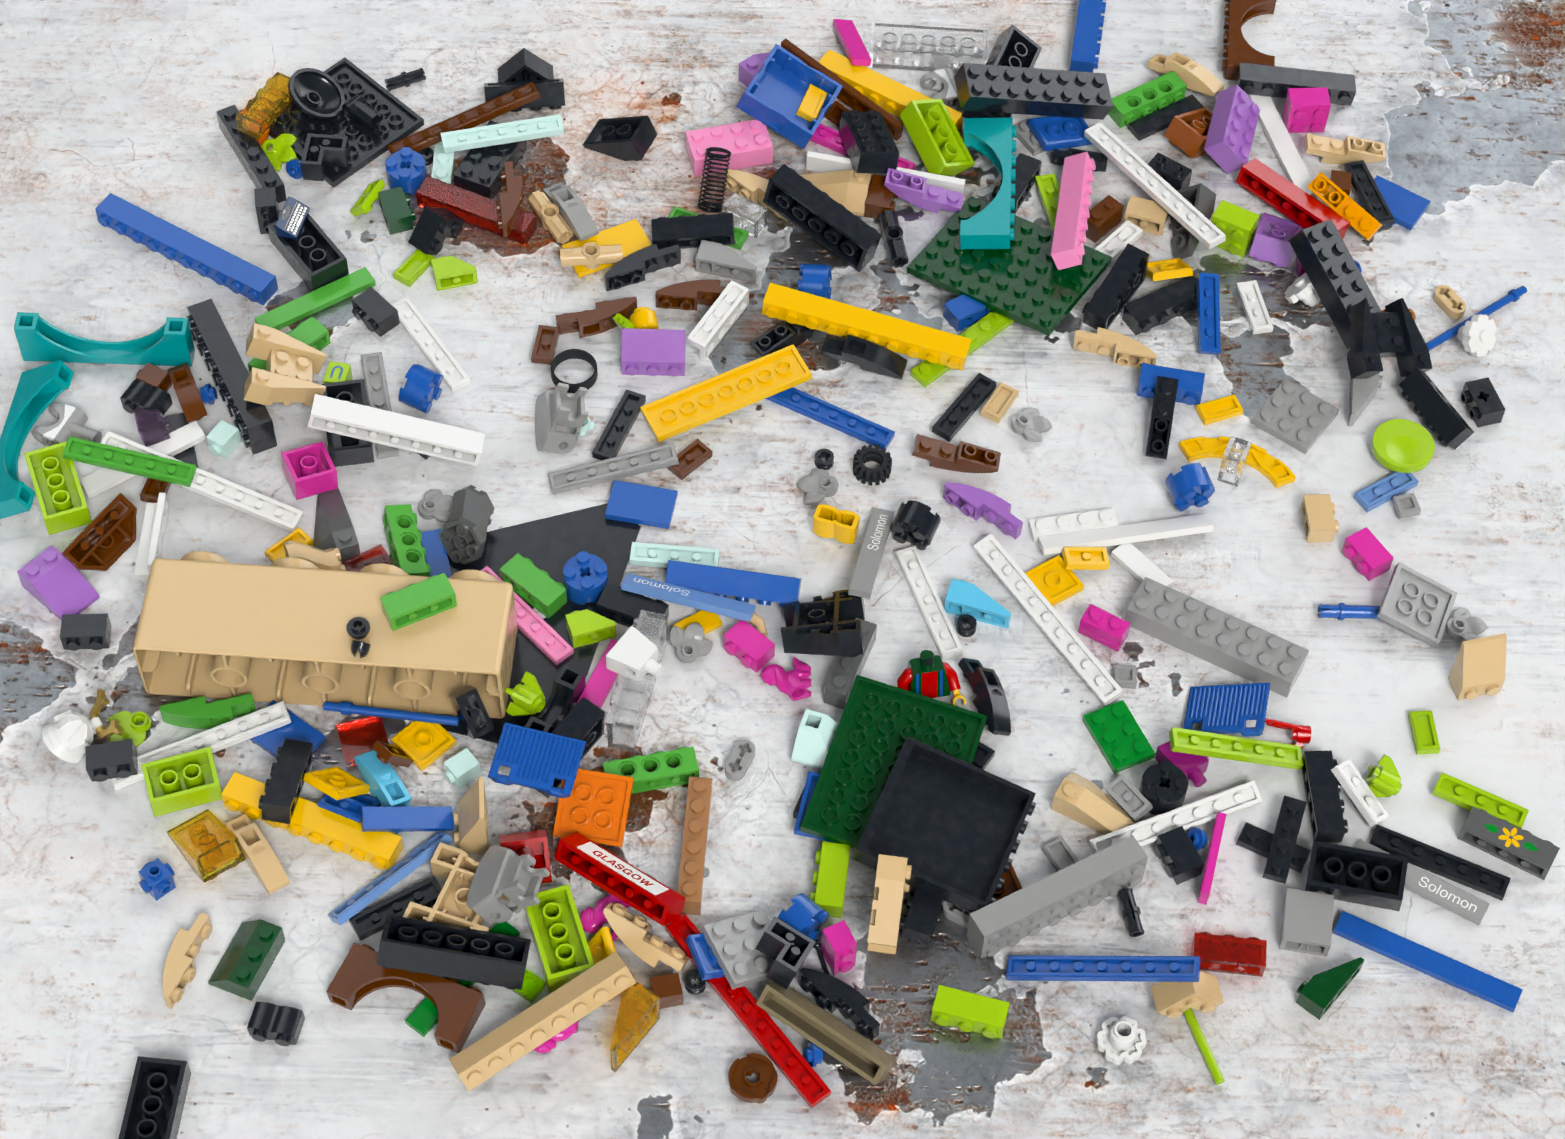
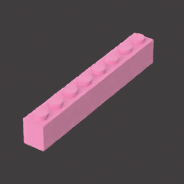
M1088 152L1065 157L1051 250V256L1058 270L1081 265L1082 257L1085 255L1084 243H1086L1085 234L1086 230H1088L1087 219L1090 217L1089 206H1091L1090 196L1093 193V172L1096 170L1095 161L1093 158L1090 159Z

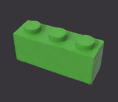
M517 553L499 569L500 578L504 582L510 583L517 595L548 619L567 603L564 585L560 582H555L546 571L534 566L529 558H524Z
M445 573L433 575L427 580L410 584L406 588L396 592H389L385 596L380 597L382 611L392 631L457 606L455 592Z

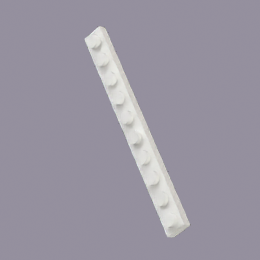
M1101 122L1084 131V136L1205 247L1210 250L1225 242L1226 235Z
M109 431L101 441V444L180 461ZM199 468L196 470L191 487L179 485L290 532L297 529L304 517V512Z
M989 534L973 545L974 550L1106 707L1123 695L1121 687L996 538Z

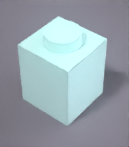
M223 420L206 436L208 450L213 455H219L225 459L242 442L239 429Z
M467 748L444 762L445 772L443 775L447 782L454 784L458 790L481 776L480 763Z

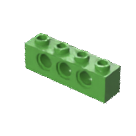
M1171 71L1112 98L1113 108L1108 115L1120 128L1125 127L1137 119L1185 98L1187 85L1174 71Z
M411 504L386 505L382 522L393 565L403 569L411 576L430 577V565L426 564L425 561L426 550L425 547L421 546V531L417 530V515L413 513Z
M680 747L666 752L657 751L650 755H635L631 758L622 760L612 759L603 763V773L625 776L624 774L626 773L632 774L627 776L634 778L632 794L688 784L689 777H699L694 747ZM648 769H653V770H655V771L648 772V771H646V770H648Z

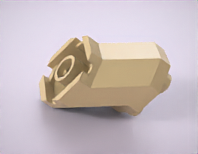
M292 540L283 543L286 557L307 560L319 569L346 571L345 566L341 564L340 560L342 559L338 547L322 550Z

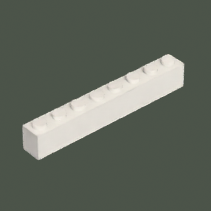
M317 394L314 395L307 426L313 429L473 466H478L485 437L484 433Z

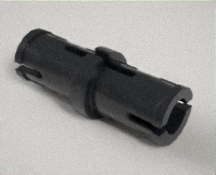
M423 68L408 73L405 71L401 72V75L385 79L386 88L388 91L403 86L409 87L412 83L426 80V76L423 75L425 72Z
M1124 888L1119 890L1118 896L1123 908L1121 913L1122 917L1126 919L1130 937H1139L1144 934V929L1139 916L1141 911L1136 906L1133 889Z

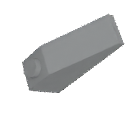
M701 241L696 256L697 272L756 283V266L721 243Z
M1379 373L1368 379H1351L1350 376L1348 426L1355 424L1375 397L1377 388H1381L1383 377Z

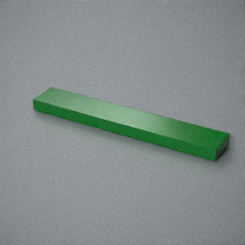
M507 922L496 923L489 931L515 937L520 935V932ZM457 980L462 986H465L467 988L473 986V984L475 983L472 981ZM426 998L410 1014L405 1023L425 1037L438 1023V1010Z

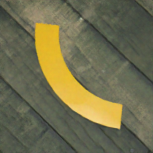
M1204 436L1183 440L1178 444L1179 449L1188 462L1202 458L1235 460L1253 467L1271 481L1275 488L1292 483L1296 478L1280 459H1275L1267 453V450L1243 440L1218 436V438H1205Z

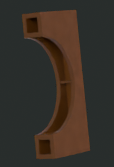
M1225 0V2H1228V4H1225L1224 15L1227 18L1225 17L1223 29H1227L1223 35V43H1226V45L1223 46L1222 57H1226L1222 61V71H1225V79L1235 80L1239 62L1274 66L1275 56L1261 53L1250 46L1243 37L1241 28L1248 20L1256 16L1274 14L1276 0Z
M354 943L326 991L330 1002L352 1010L363 997L379 989L401 987L414 990L428 998L438 1010L439 1019L434 1034L437 1045L459 1053L486 1005L483 993L475 987L467 988L462 986L457 980L452 978L445 979L431 974L412 973L408 970L389 969L377 965L379 952L367 944L359 945Z

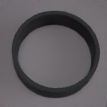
M565 350L556 355L551 363V378L554 385L557 386L558 383L569 384L567 393H576L579 387H584L588 390L597 380V362L590 353L584 350ZM568 359H582L590 363L594 368V373L588 380L577 384L561 381L556 377L554 371L561 362Z

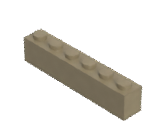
M774 981L766 984L756 1003L757 1006L813 1044H816V1046L874 1085L887 1079L897 1060L791 987H788L786 990Z

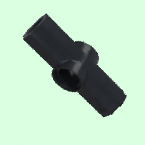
M884 210L882 214H879L884 247L888 252L891 265L896 268L903 267L909 261L903 240V230L899 225L896 212Z

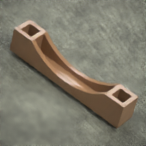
M689 777L677 893L686 898L682 914L701 915L706 844L712 800V778Z

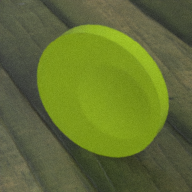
M1393 419L1382 423L1375 430L1371 448L1375 458L1386 468L1400 473H1413L1424 469L1431 462L1435 451V443L1431 434L1420 424L1406 419Z

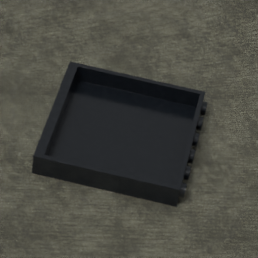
M907 736L852 859L877 870L879 854L908 858L907 865H912L910 880L905 879L906 884L973 913L996 901L993 894L995 891L999 892L1005 879L1001 878L1003 871L1007 873L1013 860L1009 859L1011 852L1015 854L1021 841L1017 840L1019 833L1023 835L1029 822L1025 821L1027 815L1031 816L1036 803L1032 801L1036 793Z

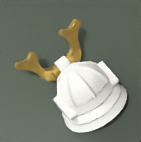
M97 690V698L90 711L89 720L87 716L73 712L70 709L53 718L55 722L43 727V741L54 755L66 762L78 763L85 753V746L92 744L93 734L100 738H108L113 734L123 735L124 731L119 727L118 720H112L107 729L104 728L101 722L100 711L105 705L109 704V700L105 696V690Z

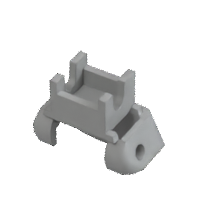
M558 383L554 391L547 390L538 395L535 406V439L538 451L566 454L575 448L578 440L577 434L580 435L581 427L588 417V412H585L587 388L579 387L576 393L569 394L567 393L569 384ZM557 425L575 428L573 434L555 431Z
M494 844L486 851L478 865L468 892L467 905L487 922H506L512 917L513 912L517 914L524 907L539 904L540 900L536 896L543 877H548L550 872L546 868H531L530 866L536 863V860L531 855L518 856L511 849ZM503 894L516 906L507 908L498 898Z

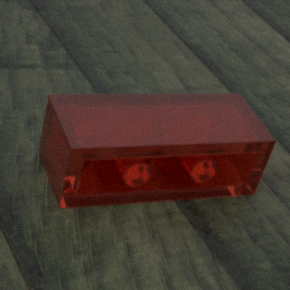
M1209 932L1194 933L1191 943V956H1200V970L1263 977L1266 968L1267 940H1260L1257 937L1241 938L1231 934L1222 936L1213 935Z

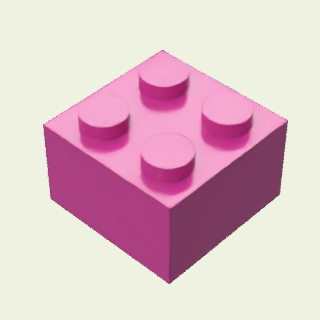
M1288 88L1282 112L1283 123L1288 133H1317L1325 131L1331 107L1328 88Z
M323 441L281 452L282 471L296 500L338 489L337 470Z

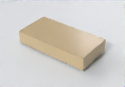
M1000 382L981 409L980 415L999 424L1018 397L1019 390Z

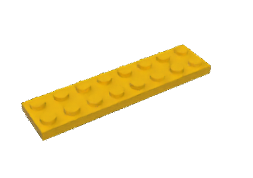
M793 344L641 406L640 409L659 443L812 379V373Z

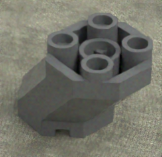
M473 485L454 492L449 520L444 525V530L440 534L441 542L448 556L455 563L467 564L482 557L487 527L491 524L492 519L490 517L495 509L488 494L482 490L480 492L475 490L476 487Z

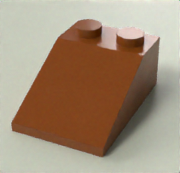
M1204 107L1174 116L1164 136L1169 139L1172 145L1178 146L1183 150L1186 156L1193 159L1203 156L1207 153L1204 150L1213 113Z

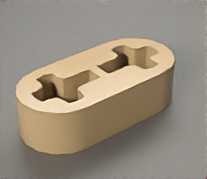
M1439 285L1436 287L1433 294L1434 302L1450 318H1462L1466 310L1465 302L1449 286Z

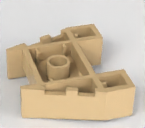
M256 323L253 324L246 340V356L266 360V370L252 367L244 384V400L262 405L282 402V405L288 406L291 403H302L303 406H312L314 395L323 396L326 390V386L312 383V373L319 374L327 354L275 328Z
M440 842L430 864L433 876L444 879L446 882L433 908L410 901L403 917L489 932L488 927L482 926L484 919L467 905L468 892L479 862H475L468 857V854L462 849ZM502 894L501 897H499V898H501V899L510 901V900H509L505 895H503V894Z
M879 854L867 951L896 955L904 892H909L910 886L905 883V879L910 880L912 865H907L908 858Z

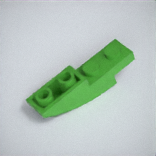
M252 693L247 695L241 694L225 700L218 699L211 703L206 702L205 696L192 697L189 700L170 702L159 706L163 722L193 729H211L232 721L236 717L245 716L256 711Z

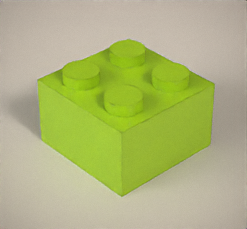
M1222 200L1212 215L1211 222L1226 235L1225 242L1215 247L1244 258L1254 241L1260 215Z

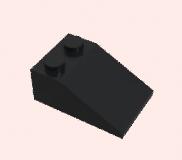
M649 116L599 119L583 146L584 148L624 161L642 160L658 134Z

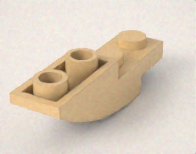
M1174 52L1169 57L1157 54L1147 63V68L1157 73L1167 74L1174 71L1190 91H1197L1206 96L1214 97L1224 89V85L1214 74L1198 62L1182 54Z
M1309 133L1304 137L1305 153L1320 156V160L1323 163L1345 165L1364 160L1365 164L1384 161L1386 158L1385 145L1381 142L1347 136L1343 141Z
M727 170L729 173L727 174L728 177L725 184L728 190H732L742 200L749 202L751 205L759 201L762 206L772 210L776 216L789 222L763 202L769 180L748 172Z
M1099 327L1097 334L1076 330L1074 350L1114 357L1113 363L1141 369L1142 363L1155 365L1157 354L1131 337Z
M244 814L225 823L226 831L247 859L248 866L269 895L290 885L284 869L255 822L252 823L248 816Z
M611 902L605 907L603 913L616 935L644 962L654 968L660 962H663L679 972L686 966L690 958L685 955L683 950L668 946L659 936L649 935L652 925L648 924L647 919L640 915L629 913L627 908L619 903Z
M200 912L189 931L179 929L169 949L163 972V997L169 1009H172L174 1004L182 999L184 988L188 982L191 983L195 978L196 967L193 959L198 956L204 939H208L212 933L213 927L210 917Z

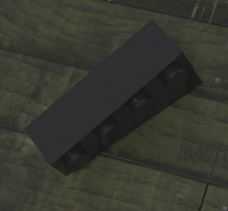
M1129 243L1127 244L1100 287L1095 291L1091 301L1085 304L1082 310L1084 324L1098 330V327L1104 329L1110 327L1124 308V305L1129 302L1145 281L1149 253Z

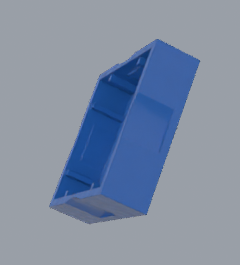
M775 44L736 107L804 149L843 86L822 72L811 68L800 58ZM810 84L828 93L817 118L813 119L812 122L796 115Z

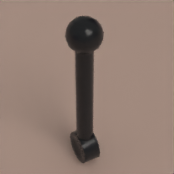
M815 940L816 943L813 948L817 951L824 973L829 974L820 948L821 942Z

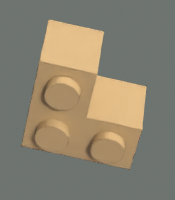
M1200 971L1199 982H1159L1151 986L1157 1013L1169 1018H1177L1182 1015V1012L1190 1008L1202 1013H1210L1217 1006L1224 1003L1217 977Z

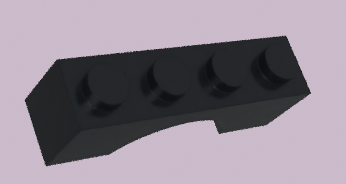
M564 664L554 680L553 688L545 707L536 717L531 716L525 727L552 733L558 720L564 719L568 715L570 707L573 703L577 702L586 687L585 672Z

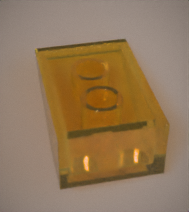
M208 809L167 831L168 836L194 873L204 883L215 879L219 874L236 867L239 863L246 860L237 836Z
M637 981L631 988L629 987L624 990L620 997L621 1001L610 1047L611 1070L614 1072L619 1069L660 1019L659 996Z

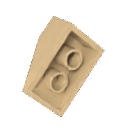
M1505 633L1462 641L1448 677L1457 700H1471L1482 695L1492 696L1501 691L1505 681L1507 636Z
M479 777L458 802V811L454 812V825L459 826V832H454L455 846H459L467 854H485L489 849L488 810L483 777Z

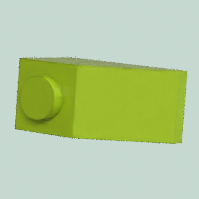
M451 255L431 259L432 273L437 291L478 283L475 266Z
M588 609L573 611L565 615L566 628L573 649L617 637L615 621Z

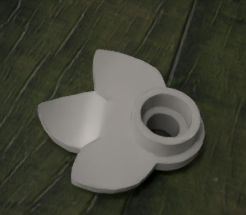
M1032 407L1023 409L1021 414H1016L1011 419L1013 431L1018 434H1024L1028 440L1033 442H1041V433L1049 431L1052 425L1048 419L1039 416L1040 412L1038 409Z
M813 469L811 476L801 478L796 486L807 493L803 503L805 505H813L822 502L825 497L834 496L838 491L839 484L837 479L829 476L826 470Z
M439 489L428 491L424 495V500L418 504L419 515L426 520L436 519L439 522H448L453 496L442 495Z
M1466 608L1455 610L1452 618L1446 624V632L1450 637L1454 639L1461 638L1464 641L1478 639V635L1487 628L1482 619L1471 617L1469 610Z
M700 623L690 624L686 627L685 631L677 626H673L670 631V643L676 648V655L683 663H692L697 657L708 655L713 647L712 641L704 639V629ZM684 649L690 650L691 654L685 653Z

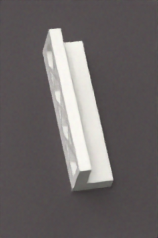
M731 280L689 334L687 343L699 349V359L706 361L749 305L748 288Z
M159 493L157 503L146 502L134 571L135 580H148L153 560L162 556L170 509L166 493Z

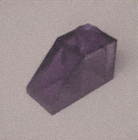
M134 409L137 429L146 447L170 438L169 430L172 429L168 417L164 418L160 410Z

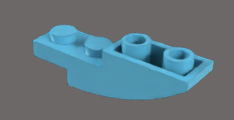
M375 750L354 757L365 782L370 786V792L374 798L378 797L383 807H411L409 803L411 797L401 779L389 763L385 764L377 758L376 755L378 753Z

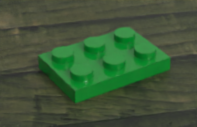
M1124 700L1083 715L1082 721L1114 774L1155 758L1156 753Z

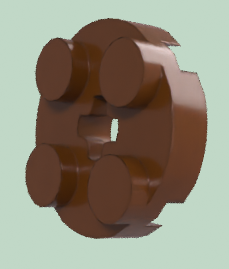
M751 1053L747 1054V1057L738 1058L729 1069L728 1082L730 1092L744 1102L764 1103L774 1093L777 1086V1071L771 1060L761 1054ZM753 1073L757 1074V1079L759 1080L757 1082L751 1083L746 1078L747 1076H752Z

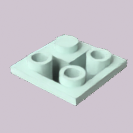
M806 709L798 729L791 760L822 769L838 724L828 715Z

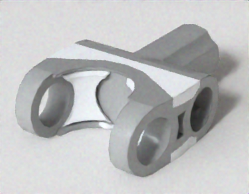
M939 69L922 76L920 85L924 90L939 92L932 96V99L941 98L943 103L952 109L960 107L953 69Z
M57 402L52 403L48 411L58 421L51 426H35L31 431L33 437L47 447L66 442L69 436L100 443L102 438L100 431L84 426L88 417L82 410Z

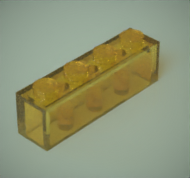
M276 72L272 78H268L265 86L260 88L256 96L248 101L246 107L238 112L236 117L238 131L259 140L293 101L288 91L290 77Z

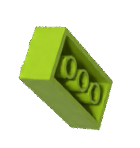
M67 441L24 453L49 535L87 525L92 521L74 462L63 459L62 454Z
M569 884L538 892L536 897L540 900L539 904L524 907L549 993L557 990L594 966Z

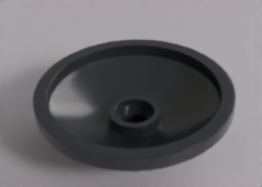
M302 68L294 72L289 79L288 91L295 105L305 114L318 119H332L341 113L342 105L345 104L344 93L339 84L328 74L313 68Z

